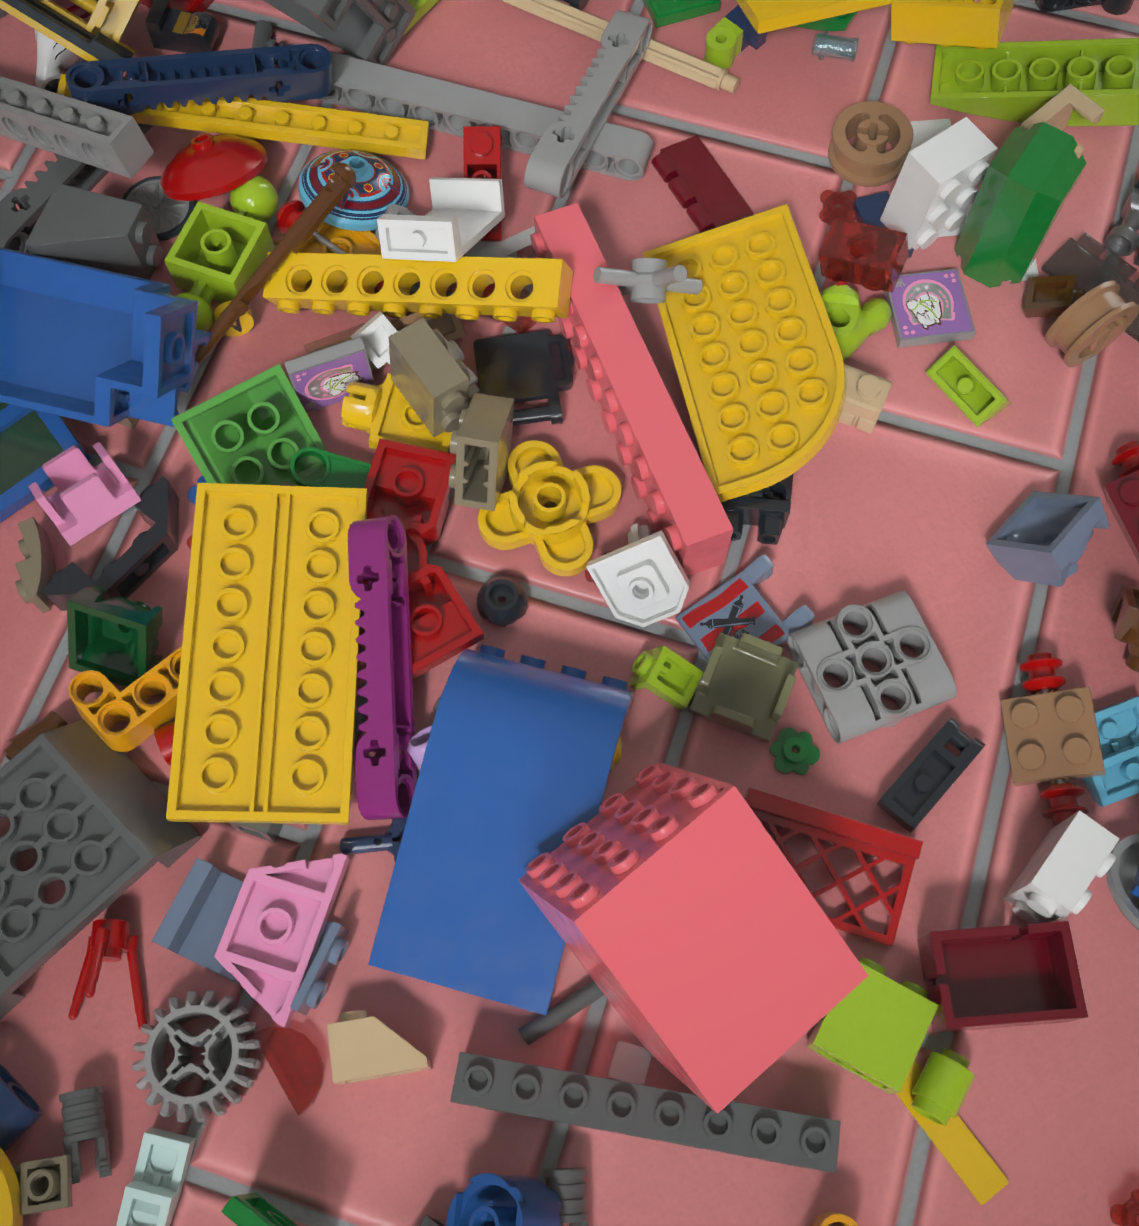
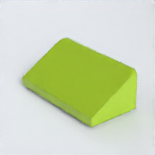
M955 345L925 372L977 428L1010 404L1006 397Z

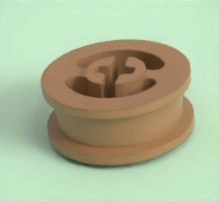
M865 101L847 107L837 116L833 124L832 139L828 149V159L832 169L845 181L863 187H876L893 181L899 176L913 141L912 125L899 109L886 103ZM856 136L854 145L852 147L848 142V139ZM888 142L891 145L892 150L885 152L886 144Z
M1115 280L1104 282L1084 294L1068 307L1047 331L1045 341L1051 347L1058 346L1065 353L1064 363L1068 367L1078 366L1097 355L1116 340L1137 317L1139 306L1134 301L1126 302L1119 295L1120 285Z

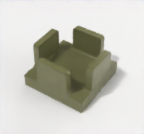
M720 632L689 712L769 743L777 721L784 712L796 680L795 673L799 662L781 656L782 647L749 634L743 633L741 638L737 639Z

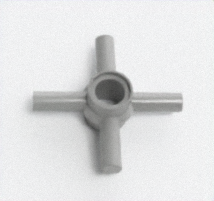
M658 258L633 259L631 271L596 267L593 273L595 283L617 285L621 295L630 294V301L636 303L666 302V291L699 295L702 291V281L700 279L687 278V270L684 266L678 265L667 268V261Z

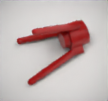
M98 919L93 921L92 933L88 938L87 953L68 1014L70 1020L77 1018L84 995L87 998L94 996L102 962L121 961L122 953H127L138 1028L141 1030V1026L147 1024L137 955L139 936L129 935V922L118 919Z

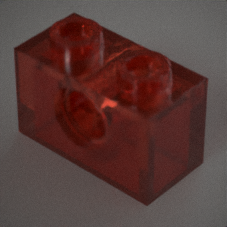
M835 217L818 254L821 276L827 277L834 282L845 281L862 285L871 291L883 290L893 293L909 256L908 234Z

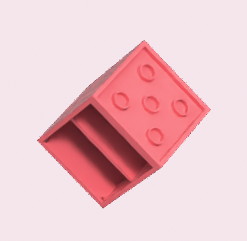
M655 763L641 770L634 778L636 783L623 794L616 793L607 798L599 807L600 813L587 824L582 822L572 827L563 836L562 840L564 843L552 853H543L533 859L526 867L527 873L518 881L642 1046L718 1114L869 975L735 785L664 763Z

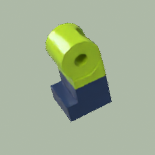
M737 5L708 32L704 61L727 70L733 65L734 58L750 45L756 50L766 42L767 32L758 34L740 6Z

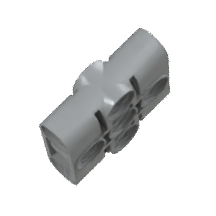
M903 590L865 605H848L836 616L787 635V643L794 661L799 662L798 670L831 737L837 744L881 727H894L903 718L956 698L957 689L955 681L912 599ZM843 624L855 625L860 630L861 635L848 633L844 629ZM906 645L913 648L917 657H908L901 651L900 646ZM862 660L873 661L879 667L880 672L868 671L862 665ZM828 674L836 676L841 681L842 687L835 688L829 686L824 681L823 676ZM886 696L895 700L899 710L894 711L886 708L882 704L880 697Z

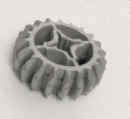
M207 990L201 1000L198 992L188 991L185 1005L178 997L169 998L171 1013L168 1014V1012L160 1008L153 1010L154 1018L159 1022L156 1027L148 1024L141 1026V1031L150 1036L147 1043L136 1042L133 1045L135 1051L145 1054L144 1060H138L131 1066L134 1071H146V1075L136 1083L137 1089L146 1090L153 1087L147 1095L145 1102L149 1106H155L162 1102L160 1115L163 1117H170L177 1110L178 1122H188L194 1111L198 1122H206L210 1115V1107L217 1116H223L227 1113L225 1097L234 1104H239L243 1100L241 1093L236 1089L239 1084L249 1088L253 1087L255 1081L251 1077L245 1076L247 1067L252 1069L260 1068L261 1061L249 1058V1052L261 1049L262 1042L252 1039L247 1040V1037L253 1034L258 1029V1026L252 1021L241 1024L246 1018L248 1010L240 1006L232 1011L234 1005L233 998L225 995L218 1002L217 993ZM199 1017H214L220 1021L213 1030L208 1028L199 1036H194L182 1027L186 1022ZM229 1035L232 1044V1056L226 1072L220 1063L219 1056L222 1048L228 1043L226 1037ZM170 1041L175 1049V1057L171 1065L166 1069L168 1073L166 1075L164 1057L166 1047ZM189 1044L205 1048L206 1052L201 1053L205 1055L203 1061L205 1066L190 1063V1059L195 1057L190 1056L193 1049ZM196 1075H200L204 1080H209L215 1086L201 1095L191 1097L185 1096L175 1089L181 1082H188Z

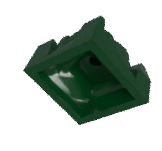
M101 586L81 589L67 599L69 668L79 672L98 671L106 676L110 682L128 687L162 661V655L155 653L160 645L157 638L159 629L163 624V607L156 606L151 609L144 602H133L124 597H111L104 600V590Z

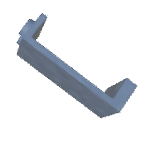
M197 858L152 942L241 984L214 956L243 881ZM327 921L313 962L290 1006L291 1009L307 1016L311 1007L316 1009L321 1003L328 987V983L324 981L332 964L335 966L339 965L349 945V940L345 939L348 931L341 924Z

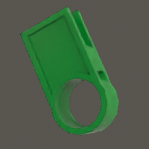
M305 447L293 455L290 461V474L297 486L364 488L371 464L323 451L316 447ZM315 456L321 459L326 467L324 476L313 482L300 479L296 474L295 465L301 458Z

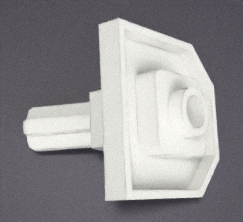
M636 523L630 527L628 545L589 561L586 568L615 618L645 627L680 613L689 590L690 581L662 530L652 534L648 525L640 526Z

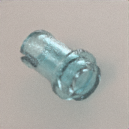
M823 30L822 33L815 34L812 55H817L820 60H823L825 56L854 62L859 39L829 35L827 30Z

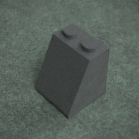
M57 183L25 243L29 252L33 255L147 280L151 279L155 268L161 265L164 256L163 248L142 204Z

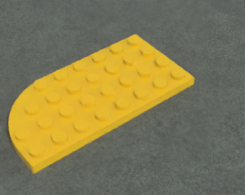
M788 204L643 252L644 258L666 260L667 268L682 265L687 270V278L700 279L702 281V291L699 295L666 291V302L657 304L704 468L720 502L767 488L798 471L822 449L837 426L846 397V375L837 338Z

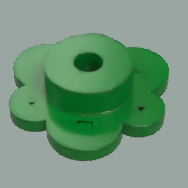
M792 728L782 729L778 734V741L773 742L770 746V753L776 757L774 762L775 768L782 774H789L794 770L796 774L804 775L807 773L809 765L815 764L820 758L819 749L811 744V735L807 732L798 734ZM792 749H797L798 753H794Z

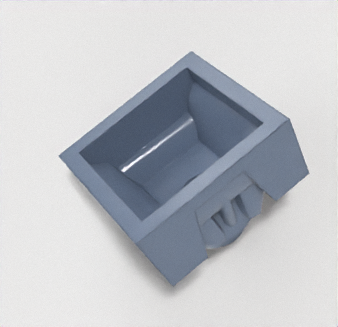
M1032 491L986 542V546L996 561L1015 580L1062 587L1066 578L1078 570L1077 562L1082 557L1089 540L1094 534L1093 528L1107 529L1110 525L1100 497Z

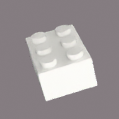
M967 117L919 145L908 153L880 221L909 250L913 248L915 251L919 247L922 250L926 249L941 233L946 230L952 232L966 219L965 211L968 205L975 200L978 193L977 188L984 179L998 148Z

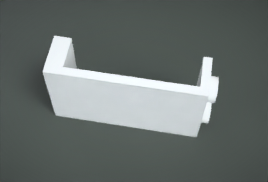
M430 178L432 210L425 216L383 214L377 219L382 259L457 262L505 217L502 179Z

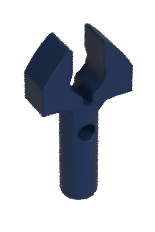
M407 818L392 819V827L384 834L342 838L339 845L341 853L351 855L388 851L394 856V861L396 862L400 847L397 840H400L403 836Z

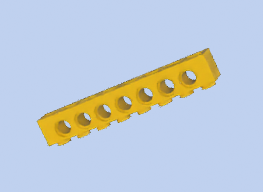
M291 252L264 285L263 298L277 305L278 311L290 314L300 313V308L311 309L312 312L322 315H334L335 310H347V313L356 316H369L370 311H382L386 316L403 318L406 317V312H417L419 316L429 319H441L442 314H456L457 318L464 320H478L479 315H493V318L496 320L514 322L517 320V316H527L536 322L553 323L555 318H568L573 270L563 259L461 257L457 262L382 259V255L295 254ZM312 279L311 286L305 291L307 282ZM348 280L346 288L339 293L341 284ZM384 280L382 289L374 294L376 285ZM420 281L418 291L410 295L411 287ZM457 282L456 291L446 297L448 287ZM495 283L493 293L483 298L484 289L488 285ZM533 284L532 293L527 298L520 299L522 289L527 285Z

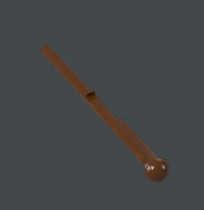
M339 162L329 167L334 173L332 178L207 330L212 335L207 346L199 345L194 361L198 365L203 362L233 323L250 308L248 306L249 303L292 251L295 254L299 252L350 188H354L356 174L351 166Z

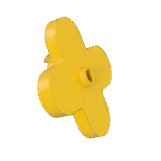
M537 440L523 442L512 450L507 462L508 477L512 490L500 494L495 511L479 510L478 527L480 535L489 546L499 550H512L527 544H533L541 563L549 572L564 577L577 575L586 569L587 563L593 557V539L587 525L604 520L616 512L621 501L620 481L611 470L602 466L592 465L571 471L563 466L558 452L550 444Z

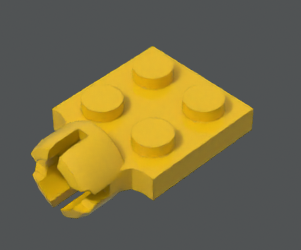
M391 373L387 374L386 380L380 385L354 381L350 382L345 392L350 394L349 397L344 396L342 400V424L345 427L366 431L370 434L368 440L369 448L376 449L379 439H385L446 453L450 452L452 432H443L433 437L391 380Z

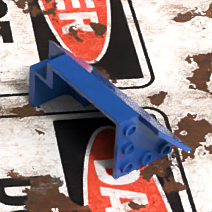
M0 247V402L106 427H111L127 417L174 427L171 418L179 415L177 410L180 391L188 393L199 367L198 363L194 361L195 354L199 345H208L212 333L196 329L198 301L170 295V284Z

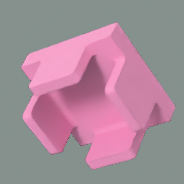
M100 442L93 445V448L103 460L97 466H92L76 445L71 446L43 464L44 472L57 487V491L47 497L36 482L28 486L37 502L51 518L70 546L141 501Z

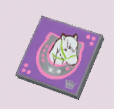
M958 268L884 277L882 287L885 299L891 308V323L898 348L970 340L973 338L975 328Z
M361 337L284 363L293 389L306 413L342 402L344 396L349 397L350 393L345 392L350 382L357 381L375 385L366 348Z

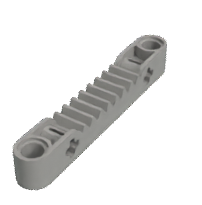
M617 10L601 36L600 45L602 49H598L597 58L592 59V67H588L586 76H582L581 86H576L575 95L570 96V105H565L564 114H560L558 122L551 124L545 130L533 150L524 175V185L526 188L558 198L565 196L646 53L653 30L652 19L622 10Z

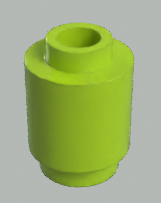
M944 1049L942 1054L931 1052L911 1092L915 1096L911 1107L929 1120L946 1126L950 1117L956 1118L975 1078V1075L968 1070L970 1062L949 1049Z

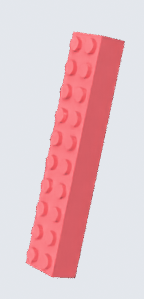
M578 202L534 216L535 233L530 235V239L536 256L532 258L563 259L573 270L568 318H558L559 326L563 336L566 339L571 338L574 345L572 352L578 369H585L589 378L586 380L587 388L594 402L599 400L602 406L601 418L607 433L613 432L618 441L616 444L618 458L623 466H629L633 474L631 477L633 491L638 499H644L648 507L646 517L652 532L656 533L662 530L687 577L725 563L733 527L618 286L594 282L593 273L595 268L609 267Z

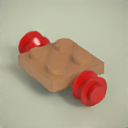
M1041 652L1027 656L1026 662L1019 665V671L1029 674V680L1022 683V689L1036 695L1000 701L1013 783L1015 786L1051 782V785L1043 790L1039 797L1050 801L1051 808L1042 814L1043 817L1053 819V824L1058 825L1079 810L1084 814L1089 812L1088 808L1079 806L1077 801L1078 797L1085 794V789L1070 783L1069 779L1106 775L1090 687L1057 691L1066 683L1064 677L1056 676L1055 670L1063 665V661L1053 658L1051 653Z

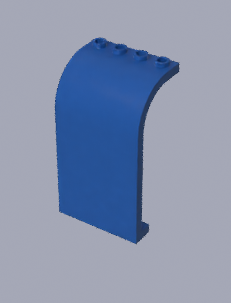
M481 644L479 652L465 649L459 655L441 695L368 965L547 1015L551 1007L555 991L554 987L566 943L518 880L527 873L526 867L533 859L543 853H552L564 843L562 838L572 827L582 822L587 824L599 814V807L603 801L620 733L628 709L631 710L635 693L626 690L628 682L607 676H603L602 683L586 680L587 671L562 665L560 673L544 669L545 660L521 655L520 662L504 658L506 650Z

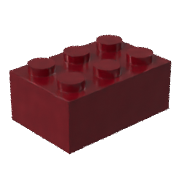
M1069 921L1026 924L1018 928V925L931 931L917 939L924 981L933 980L934 987L926 990L929 993L927 999L939 1005L931 1022L932 1033L1064 1023L1088 1017Z

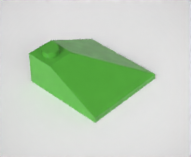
M280 364L171 418L207 483L280 485L289 482L297 486L290 474V461L293 455L305 447H316L327 451ZM306 456L297 462L295 471L300 479L313 482L324 476L326 467L321 459L315 456Z

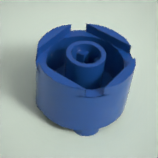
M482 1173L468 1180L471 1183L464 1192H457L450 1204L446 1226H561L559 1215L561 1201L559 1195L554 1190L548 1189L536 1178L521 1175Z

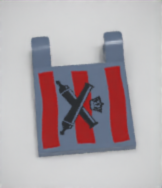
M762 555L758 557L741 573L676 617V621L707 661H709L720 632L740 639L742 634L746 633L780 646L787 641L789 633L812 625L814 613L806 605L799 607L782 622L754 587V585L768 579L773 573L774 564L768 556Z

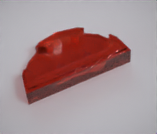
M267 1027L253 1033L255 1040L261 1041V1050L298 1116H301L315 1102L323 1085L324 1065L318 1048L307 1035L292 1028Z

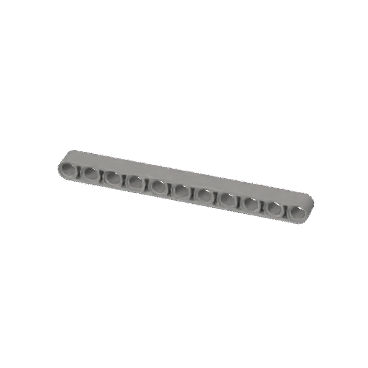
M330 52L332 56L333 88L328 95L317 99L371 114L429 121V129L463 137V126H500L502 148L528 155L532 154L545 130L551 124L558 122L560 114H564V111L334 52ZM606 122L581 168L624 180H639L643 176L652 152L653 141L644 132Z

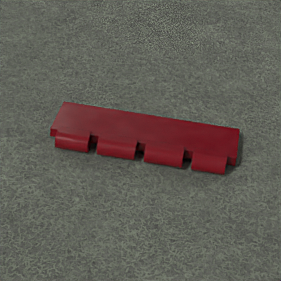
M697 135L660 149V154L652 159L651 164L663 181L668 183V188L682 208H687V215L700 233L755 215Z

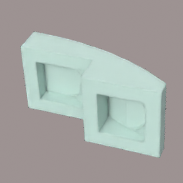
M150 1127L144 1132L134 1177L125 1187L116 1226H170L187 1174L196 1138Z

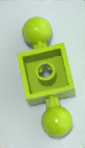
M255 176L247 183L231 190L230 203L234 212L198 201L164 260L176 287L189 291V293L178 294L176 297L198 301L197 330L207 332L214 323V315L210 307L212 299L222 303L232 301L267 258L268 252L275 248L267 223L265 222L270 220L276 213L278 195L274 186L261 176Z

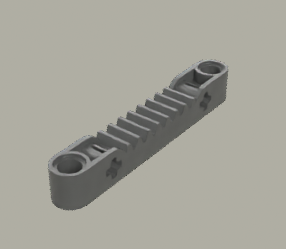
M127 75L123 77V80H127ZM137 123L144 135L153 127V125ZM55 154L56 162L46 160L44 164L48 171H36L34 173L38 179L37 182L26 181L25 185L27 188L13 190L0 201V247L30 254L25 243L57 183L91 191L109 171Z

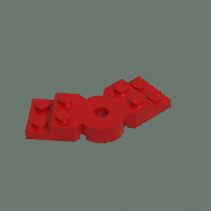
M379 439L364 485L368 492L367 519L396 515L400 518L406 531L413 680L484 639V633L443 568L429 564L426 546L439 540L449 507L448 495L451 489L449 487V474L452 464H456V454ZM363 580V583L368 584V581Z

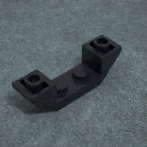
M162 476L155 484L147 486L139 496L141 501L134 505L151 528L140 533L132 542L131 547L121 557L107 564L99 578L94 581L74 562H71L66 568L57 571L50 578L48 585L41 591L59 610L67 611V599L86 587H103L104 600L111 597L128 598L178 550L179 497L165 477Z

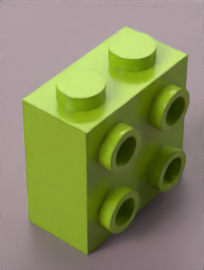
M861 957L859 963L869 976L816 1023L805 1047L888 1094L900 1093L939 1005L927 999L929 993L922 987L905 980L899 984L885 976L886 969L870 959Z

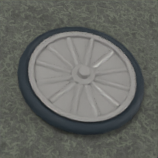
M162 176L148 177L131 186L122 199L142 204L158 240H169L180 234L196 206V201L170 199L161 188L160 180Z

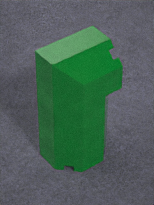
M1045 122L1035 123L1031 129L1022 131L1024 126L1013 129L989 165L955 245L956 255L958 257L960 254L962 259L960 266L963 274L989 288L998 287L1003 281L1012 280L1011 284L1022 281L1034 262L1065 200L1076 185L1087 164L1083 155L1078 159L1074 151L1077 147L1074 137Z

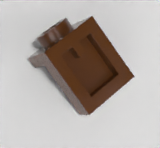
M1076 274L1029 277L1023 307L1025 317L1060 316L1075 301L1086 294L1085 290H1079Z

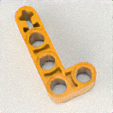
M182 646L121 692L118 691L106 676L98 671H83L71 680L68 687L69 696L80 716L112 750L127 752L136 748L154 734V729L166 725L175 718ZM102 692L98 699L91 702L84 701L90 693ZM155 694L165 695L163 700L157 704L146 703ZM119 721L130 722L122 731H110L113 725Z

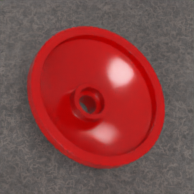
M201 134L194 137L191 143L182 148L164 169L160 185L164 194L173 200L195 201L214 197L236 189L257 176L266 166L268 155L261 143L248 137L231 134Z

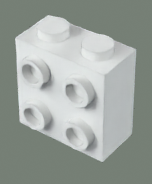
M1079 810L1048 832L1004 899L1013 905L1012 910L1018 917L1030 924L1052 922L1056 919L1063 921L1071 912L1075 915L1078 914L1092 896V892L1087 888L1094 877L1101 878L1113 865L1116 856L1111 851L1119 841V838Z

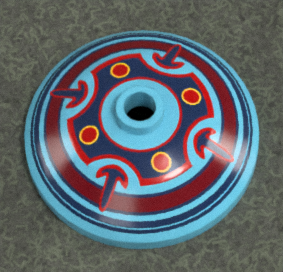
M342 149L324 153L308 162L299 176V196L307 208L334 175L329 169L331 165L340 162L346 163L353 168L356 174L354 188H350L323 221L338 228L352 231L376 230L378 227L377 219L385 213L389 205L397 204L405 208L408 207L410 193L404 176L391 163L369 152Z

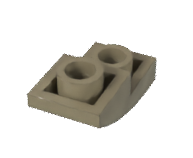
M34 517L18 523L23 539L19 540L18 544L25 560L15 564L21 578L15 581V584L26 604L32 602L42 613H46L51 610L53 603L41 590L48 585L50 578L56 573L55 558L47 532Z
M71 1155L12 1165L20 1186L21 1215L72 1207Z

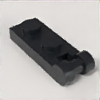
M953 717L945 723L876 803L910 833L986 745L976 736L972 739L959 729L961 724ZM947 742L951 743L961 752L958 757L944 747Z

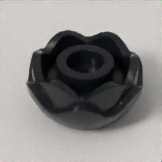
M492 578L478 592V612L482 618L497 626L503 627L513 624L522 618L527 611V593L524 587L513 578ZM501 597H504L506 599V601L503 603L499 602L498 600Z

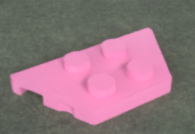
M335 854L332 858L309 862L299 860L287 862L284 866L272 867L269 865L248 869L214 957L241 983V986L271 1015L272 1019L279 1026L289 1028L295 1011L290 1006L313 962L350 860L347 855Z

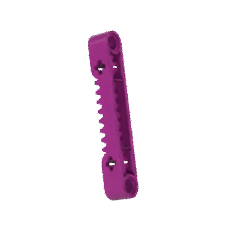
M396 515L353 521L348 530L349 582L354 594L362 599L355 603V608L363 610L365 614L355 621V625L365 628V633L356 638V643L366 646V650L357 655V660L365 662L366 668L359 671L357 677L367 680V685L358 690V695L368 698V703L359 707L358 710L360 713L368 715V721L359 725V730L367 733L361 737L357 744L355 760L357 803L361 815L366 820L407 818L417 784L416 764L407 750L410 739L415 735L406 531L400 518ZM362 580L368 581V584H364ZM369 752H375V756H369Z

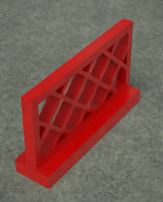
M748 788L744 797L745 801L759 821L767 823L775 838L774 842L776 845H779L782 853L810 893L811 891L799 869L819 858L822 859L833 882L811 893L815 899V897L837 886L849 908L848 911L835 918L828 917L835 929L893 947L916 859H919L923 841ZM775 826L790 830L791 832L781 837ZM800 833L810 837L818 853L796 865L783 841ZM818 839L834 845L823 850ZM840 847H845L853 851L861 867L839 878L827 854ZM861 853L877 858L866 863ZM884 860L902 865L898 884L882 891L870 868ZM864 872L877 895L854 906L842 883ZM895 892L891 906L886 896ZM879 900L889 916L884 934L867 929L858 913ZM853 915L858 926L843 922L842 920Z

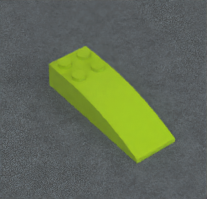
M1139 38L1000 42L997 49H976L974 47L954 45L943 47L936 44L930 104L967 114L1023 123L1068 85L1072 84L1105 111L1100 121L1095 124L1074 109L1066 126L1139 125Z

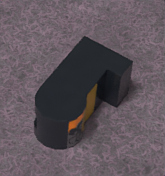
M154 0L145 20L154 48L182 53L212 51L221 31L218 21L211 15L204 12L192 14L191 12L172 9L167 0Z

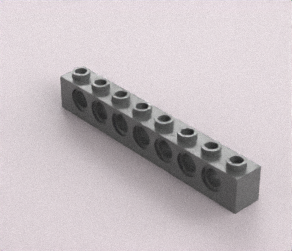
M465 1052L459 1053L450 1102L836 1173L841 1121L733 1101L717 1114L695 1094Z

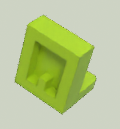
M661 646L643 651L636 658L632 665L631 671L634 674L629 682V686L635 690L646 688L680 710L687 708L704 672L666 646Z

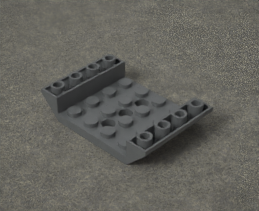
M84 719L42 733L0 769V818L8 817L10 820L9 831L0 838V1020L25 998L18 987L157 862L169 868L202 838L189 822H171L166 819L168 799L125 752L114 751L108 747ZM35 848L38 856L36 864L28 871H19L17 867L19 855L26 849ZM63 880L66 889L64 896L57 903L47 904L44 896L46 888L53 881Z

